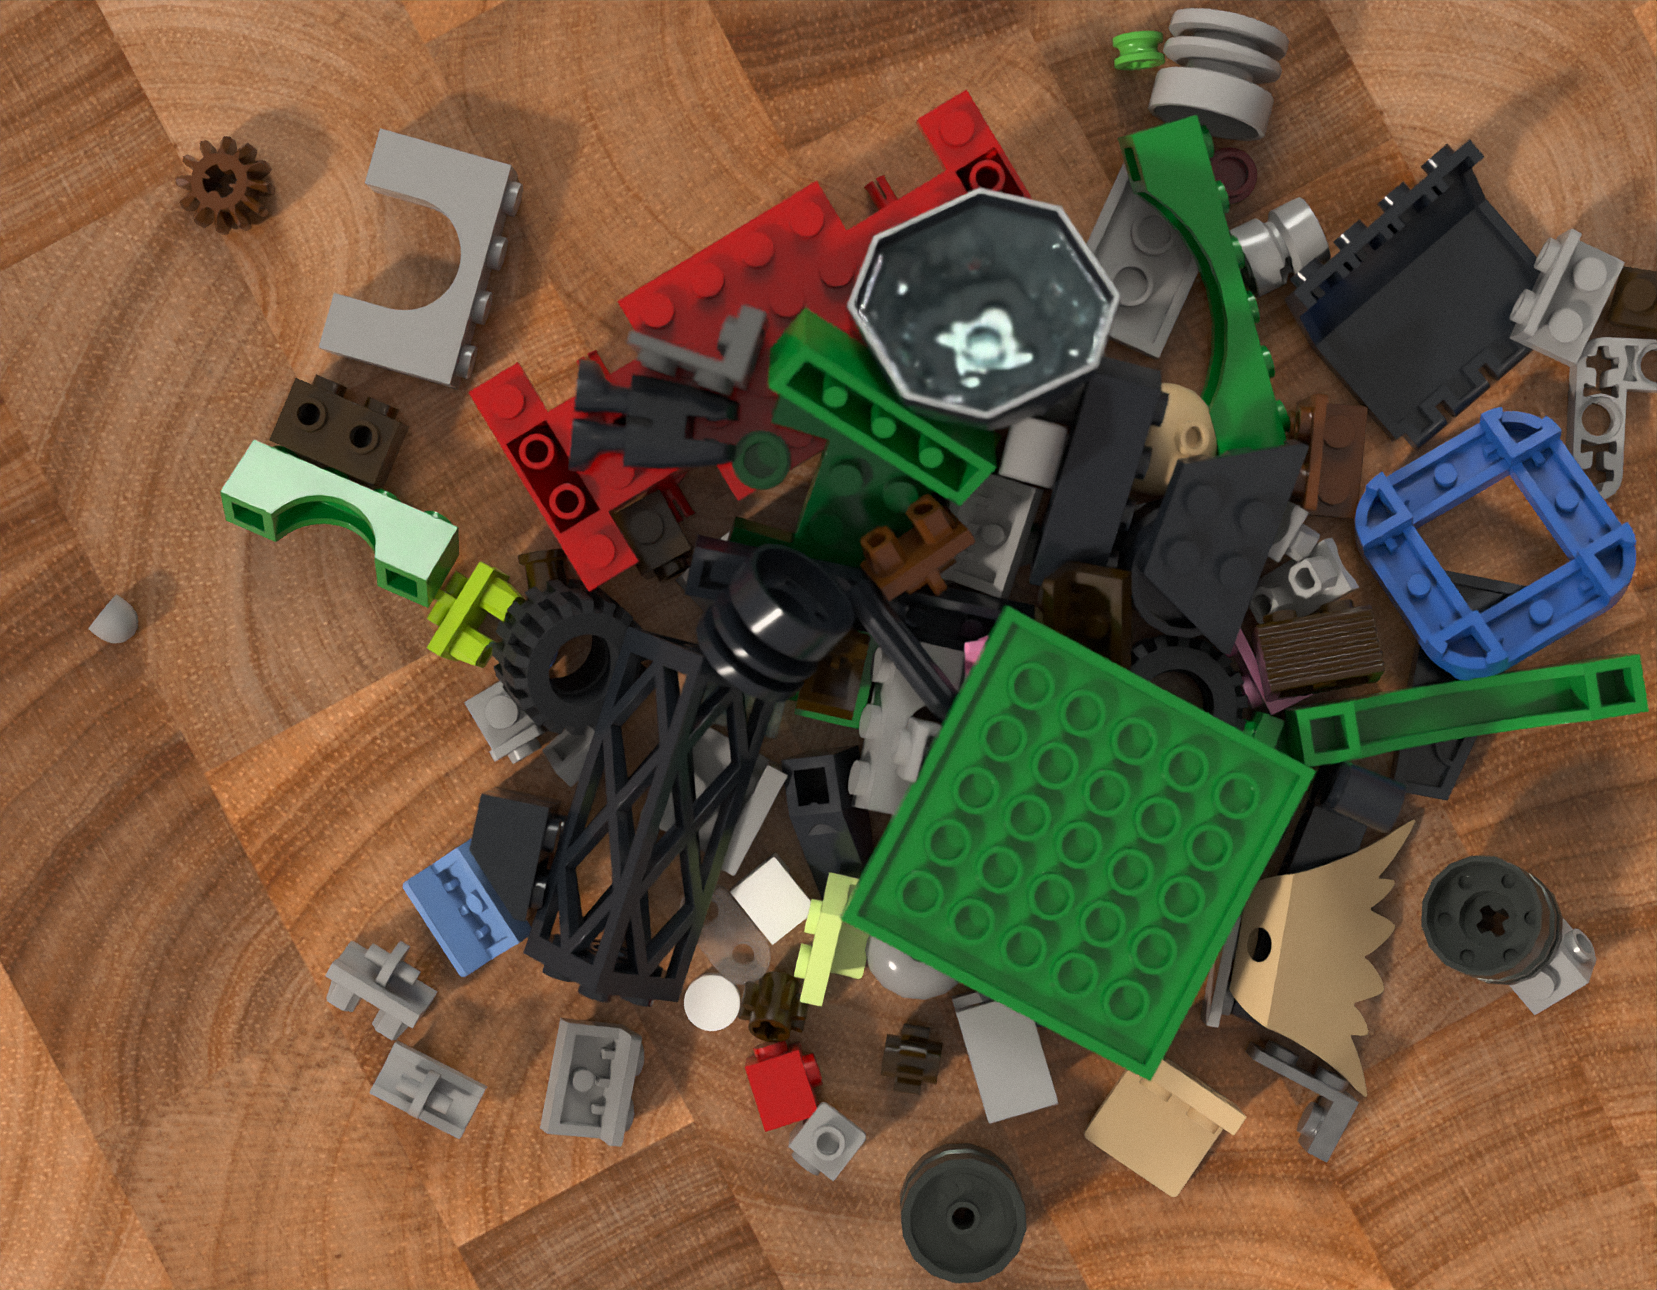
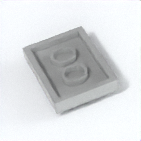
M1123 162L1086 245L1120 294V304L1108 339L1157 360L1162 353L1199 270L1191 253L1173 227L1153 207L1133 194L1125 163ZM1084 308L1079 312L1078 322L1081 326L1091 320V311L1088 308Z

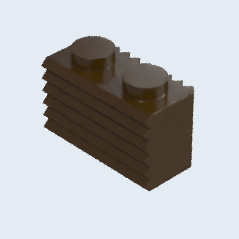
M1343 599L1320 606V614L1298 617L1296 610L1290 609L1265 615L1262 618L1264 624L1256 625L1251 636L1265 701L1273 702L1275 700H1284L1378 682L1385 672V663L1380 649L1375 619L1372 616V607L1370 605L1354 607L1353 600Z

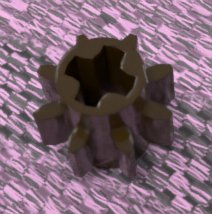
M766 972L760 976L758 984L750 981L746 982L738 1017L741 1020L749 1021L748 1029L756 1038L767 1042H782L789 1038L791 1030L803 1032L809 1004L800 1002V983L793 976L783 972Z
M904 1023L902 1036L887 1034L881 1076L895 1078L893 1091L920 1096L922 1083L937 1084L943 1043L928 1040L930 1027Z

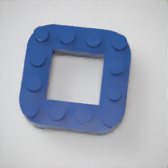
M1502 407L1488 410L1480 415V423L1386 477L1383 472L1376 475L1366 485V491L1358 503L1355 515V541L1359 554L1428 657L1440 668L1450 672L1453 677L1459 680L1467 681L1474 678L1489 677L1509 669L1610 610L1622 599L1631 583L1636 564L1635 545L1637 541L1635 534L1628 522L1623 525L1620 523L1560 439L1561 428L1548 416L1541 419L1525 412H1503ZM1510 475L1570 562L1486 611L1479 613L1476 609L1472 612L1416 529Z

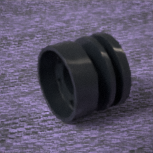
M764 544L753 550L733 575L729 588L721 591L717 595L714 604L708 607L701 615L696 627L699 646L707 660L729 683L744 693L767 702H785L798 693L803 687L804 681L816 671L819 660L830 655L851 630L855 616L846 593L840 584L821 565L805 554L784 545Z

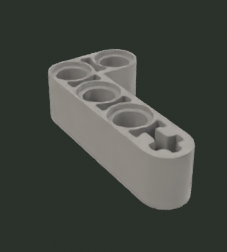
M1030 418L1017 425H1010L997 475L1052 490L1069 434H1066L1067 429Z

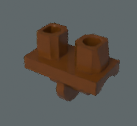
M925 494L909 505L906 514L914 527L900 537L896 538L891 530L885 526L877 527L860 540L866 560L859 565L866 577L878 587L888 601H891L904 591L911 595L925 584L928 585L936 596L946 591L947 586L940 574L957 563L954 558L956 555L976 542L970 530L946 506L942 507L930 494Z

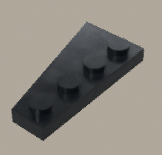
M1444 570L1472 612L1477 609L1479 613H1482L1527 587ZM1416 639L1407 688L1459 680L1453 677L1450 672L1435 664ZM1477 736L1394 751L1389 778L1404 783L1406 785V793L1448 801Z

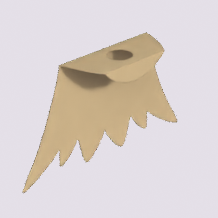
M1415 819L1402 825L1377 842L1326 865L1296 874L1279 875L1258 881L1243 910L1230 985L1231 994L1255 1020L1267 1029L1292 1039L1319 1056L1338 1071L1364 1097L1367 1096L1364 1073L1351 1035H1368V1028L1363 1016L1354 1006V1003L1375 997L1383 992L1384 985L1382 979L1365 956L1382 945L1395 929V925L1389 919L1371 911V907L1379 903L1394 886V880L1379 879V876L1388 867L1413 828ZM1259 928H1264L1269 933L1272 942L1271 952L1267 959L1262 962H1256L1252 959L1258 941Z

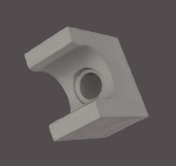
M976 990L952 996L989 1124L1059 1104L1035 1021L993 999L982 1001Z

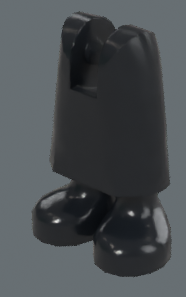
M580 359L574 412L625 414L627 417L626 425L624 426L574 417L568 471L584 472L591 467L599 455L604 453H623V467L691 468L734 462L736 444L721 443L710 438L694 440L693 433L695 417L706 418V421L714 422L719 420L739 421L740 403L700 388L632 374L630 388L619 386L606 379L598 363L593 360Z

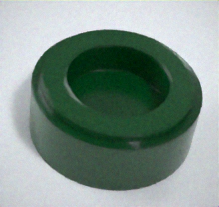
M754 431L746 434L736 444L732 466L736 476L743 484L756 490H768L778 486L787 477L791 467V455L788 446L778 435L769 431Z

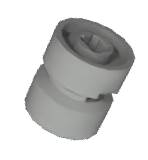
M1300 197L1271 210L1268 214V221L1265 223L1254 218L1229 230L1230 236H1236L1243 249L1245 266L1243 269H1240L1243 282L1256 298L1285 285L1289 273L1297 274L1315 257L1323 265L1331 259L1324 232L1309 205Z

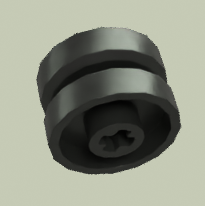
M970 1143L945 1144L924 1154L908 1171L900 1193L902 1235L913 1259L932 1276L952 1283L981 1282L1002 1272L1019 1253L1026 1233L1025 1203L1010 1167L992 1151ZM960 1207L970 1209L965 1211L963 1219L954 1218L953 1213L956 1209Z

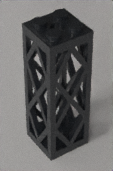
M628 626L551 865L542 909H537L524 949V954L544 964L542 972L545 975L565 982H576L579 984L577 992L592 1000L609 1003L612 996L615 995L620 996L625 1001L644 1007H652L654 1000L679 1001L774 709L775 702H767L755 698L747 723L744 692L729 683L709 663L698 643ZM640 656L653 661L631 686ZM678 672L686 675L681 694ZM707 683L719 684L701 704ZM656 688L659 743L628 778L621 726ZM726 711L731 762L696 799L692 748L719 716ZM605 767L607 803L585 828ZM650 787L635 833L632 805ZM672 791L675 823L656 843L660 831L659 827ZM721 804L701 864L699 829ZM609 832L612 884L583 917L576 867ZM679 854L685 904L651 939L648 890ZM559 910L560 934H551ZM604 930L602 938L596 939L597 936ZM624 939H626V947L622 946ZM674 947V951L668 969L666 971L663 969V967L659 966V964L663 961V959Z

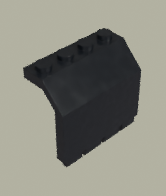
M1470 139L1456 151L1447 143L1420 166L1427 174L1422 181L1412 189L1404 181L1377 204L1384 213L1368 227L1359 219L1333 242L1340 251L1324 265L1317 257L1310 261L1290 279L1297 289L1284 299L1310 347L1361 406L1368 407L1367 413L1392 442L1403 436L1415 450H1419L1448 425L1444 416L1435 406L1441 403L1453 417H1457L1490 388L1488 381L1478 371L1479 368L1483 366L1495 380L1499 381L1533 351V349L1509 337L1516 325V322L1510 320L1512 309L1524 289L1532 291L1541 272L1534 268L1537 257L1486 199L1472 169L1485 156Z

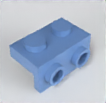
M471 839L403 883L404 891L461 977L468 976L491 959L529 937L532 928L527 920L513 919L469 851Z

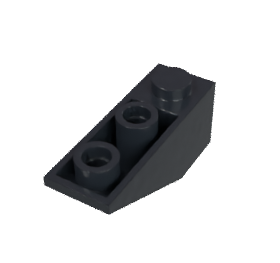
M859 745L810 750L781 760L782 771L788 774L784 784L789 817L822 901L829 872L859 879L874 852L869 812L867 809L852 807L853 795L848 791V780L852 765L856 760L860 761Z

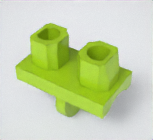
M480 561L470 578L455 571L447 586L439 588L434 598L437 602L427 617L429 621L439 626L427 649L442 658L456 662L461 660L484 668L492 657L493 643L497 642L478 631L479 626L488 612L504 622H509L512 615L507 609L514 601L521 606L525 603L526 599L512 585L507 583L510 578L509 575Z

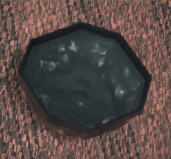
M978 188L874 236L849 300L848 314L866 343L882 376L906 407L916 414L949 423H961L977 429L992 430L1008 425H1017L1038 413L1045 415L1053 405L1072 395L1078 387L1097 374L1120 304V294L1060 206Z

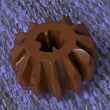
M224 136L217 152L216 148L209 141H201L200 151L203 158L200 161L191 155L183 156V163L193 170L192 175H181L176 178L177 186L190 191L180 200L181 207L186 211L197 210L194 222L202 228H206L214 222L216 231L222 235L229 234L233 219L243 231L250 230L252 226L248 213L251 210L262 217L268 215L269 212L267 207L258 201L259 196L269 197L275 194V187L271 183L260 181L271 172L270 164L265 160L255 161L257 149L249 143H246L237 150L235 140ZM225 175L236 181V184H229L234 190L227 197L216 191V187H223L218 181Z

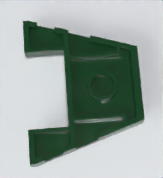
M778 394L772 411L771 423L827 439L793 532L735 516L727 541L760 547L764 544L784 545L812 559L862 569L859 564L866 559L860 544L861 538L877 527L887 526L896 538L912 529L914 526L906 514L909 505L925 494H931L932 489Z

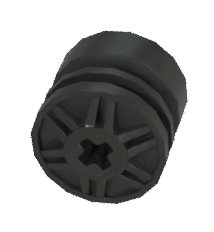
M1469 856L1449 864L1431 881L1422 901L1421 926L1429 948L1445 965L1488 984L1514 985L1536 977L1553 961L1562 941L1563 917L1555 895L1537 877L1496 856ZM1496 913L1508 918L1502 923L1506 931L1502 936L1489 931L1496 925L1493 919Z

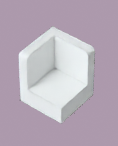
M776 852L733 885L730 891L772 945L807 918L811 900L789 874L790 869Z

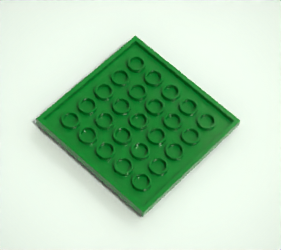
M1004 606L919 766L916 781H911L839 917L847 924L1151 1082L1316 771L1020 612Z

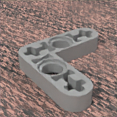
M1594 338L1587 341L1577 365L1569 368L1566 447L1582 470L1592 466L1593 451L1581 453V444L1589 446L1609 444V452L1596 453V469L1606 472V481L1595 486L1603 499H1607L1616 493L1621 486L1623 478L1627 392L1657 393V382L1647 379L1641 371L1643 356L1649 351H1657V339ZM1598 349H1600L1602 359L1611 360L1612 366L1610 370L1601 372L1599 389L1611 387V396L1601 393L1585 397L1583 389L1596 387L1597 375L1594 368L1586 366V359L1595 356ZM1591 404L1603 406L1610 415V426L1601 436L1591 435L1582 424L1583 412Z

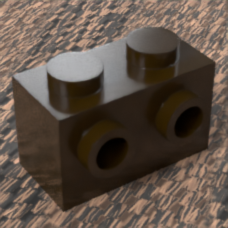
M317 374L312 384L295 378L269 441L367 483L384 488L409 429V426L395 420L399 410L371 397H367L364 406L344 399L347 387Z

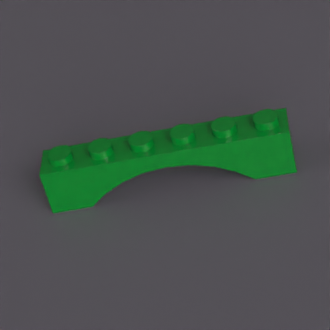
M1192 115L1119 137L1118 142L1133 194L1153 207L1179 234L1195 260L1206 289L1211 316V356L1205 385L1200 398L1209 406V414L1217 440V456L1224 454L1227 450L1245 447L1255 450L1284 445L1283 441H1286L1285 433L1289 432L1290 428L1289 417L1281 400H1275L1270 381L1275 376L1274 362L1268 348L1265 345L1261 346L1255 324L1260 322V312L1254 295L1251 291H1246L1240 272V269H1243L1245 266L1244 253L1237 237L1234 235L1230 236L1225 214L1229 213L1230 210L1229 198L1223 183L1220 180L1215 181L1209 159L1214 157V144L1205 124L1200 125L1198 116Z
M1617 653L1502 672L1493 676L1474 678L1467 681L1453 680L1288 707L1284 709L1291 758L1307 767H1314L1473 736L1594 721L1648 712L1649 708L1640 654Z

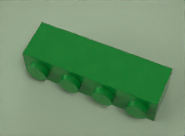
M807 308L802 310L770 348L768 387L956 505L961 506L997 468L994 429H977L961 423L943 422L916 414L906 407L899 396L891 389L879 371L868 347ZM904 384L907 393L919 396L917 389L912 384Z

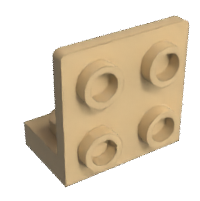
M1164 1056L1151 1082L1125 1069L1083 1133L1085 1138L1169 1196L1176 1197L1224 1129L1234 1136L1247 1117L1235 1103Z

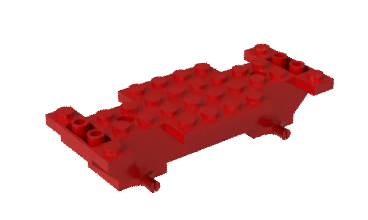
M966 89L916 120V125L944 169V172L898 199L887 182L885 175L876 178V184L885 199H883L873 181L864 186V189L868 192L879 211L846 230L816 180L617 301L635 332L723 362L724 356H721L720 350H717V344L727 316L730 315L738 318L742 305L766 312L770 325L747 391L734 387L731 396H726L698 386V382L693 380L695 376L693 372L678 368L675 377L643 367L641 366L642 363L636 359L610 374L597 350L587 355L590 360L599 364L608 381L619 386L630 388L632 374L700 388L740 403L739 421L719 420L714 422L706 421V418L695 417L693 439L704 440V438H710L721 443L737 444L748 433L760 430L769 431L782 438L788 446L791 455L789 471L822 452L827 439L771 423L772 411L778 393L768 387L770 348L802 310L807 308L867 347L848 314V303L874 236L978 188L1030 200L1033 199ZM972 253L962 259V264L965 270L973 272L980 270L984 266V260L981 256ZM1059 278L1055 287L1057 295L1061 298L1070 294L1069 283L1064 278ZM888 353L887 359L897 367L903 366V361L898 355ZM518 362L468 392L589 592L640 562L612 514L658 489L662 491L678 523H681L684 519L673 503L674 500H676L686 518L695 514V511L692 510L678 485L688 472L696 467L629 468L623 467V453H604L599 455L586 471H568L573 418H584L617 425L627 417L625 414L574 412L575 396L549 411ZM732 463L716 465L738 502L758 491L746 486L739 480L734 472Z

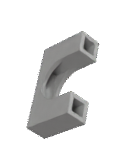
M380 128L365 184L375 193L425 206L448 217L454 225L460 241L461 259L459 269L453 283L439 299L427 306L413 310L390 309L334 293L319 348L330 354L458 390L461 378H470L476 362L477 347L471 345L476 324L484 325L490 312L493 293L486 291L491 270L500 271L505 259L508 238L501 237L506 217L507 215L515 217L522 198L523 184L517 182L518 174L512 165Z

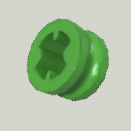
M1136 31L1114 37L1112 39L1113 47L1120 52V56L1114 60V67L1117 70H1142L1164 64L1165 54L1158 51V45L1164 41L1163 33L1159 31Z

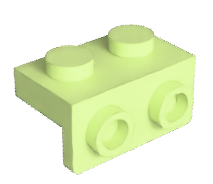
M829 872L823 901L811 899L804 932L814 934L815 936L812 945L801 943L794 977L805 979L800 1002L822 1007L830 973L860 979L863 976L867 961L865 948L869 934L847 924L839 917L859 880L857 878Z

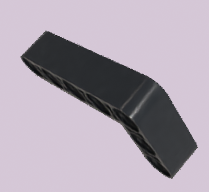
M1347 761L1321 765L1277 876L1308 871L1357 852L1367 826L1384 833L1389 832L1402 808L1406 794V785ZM1259 928L1258 941L1252 958L1256 962L1266 960L1271 952V937L1264 928ZM1234 998L1231 1015L1265 1027L1247 1013Z

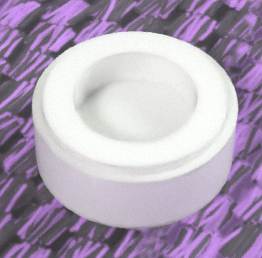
M720 973L700 975L689 985L684 997V1009L687 1017L695 1026L706 1031H718L729 1026L737 1017L741 1003L740 992L736 984L729 977Z

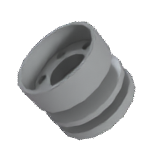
M1203 8L1177 10L1172 15L1169 30L1174 37L1169 38L1165 42L1163 52L1167 58L1182 67L1162 68L1157 73L1148 110L1153 116L1166 123L1183 117L1197 115L1200 125L1205 124L1212 137L1240 141L1260 140L1265 136L1274 99L1271 93L1256 84L1272 83L1280 78L1282 68L1277 61L1286 56L1289 45L1287 36L1271 25L1233 12Z

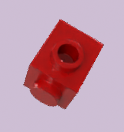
M786 1040L782 1042H764L753 1048L755 1055L746 1058L745 1070L765 1132L808 1119L819 1106L815 1088L823 1085L814 1053L804 1055L800 1041L787 1045Z

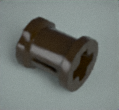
M563 548L518 555L519 564L525 566L528 590L536 586L541 592L546 591L547 581L559 579L567 586L564 560L568 557Z

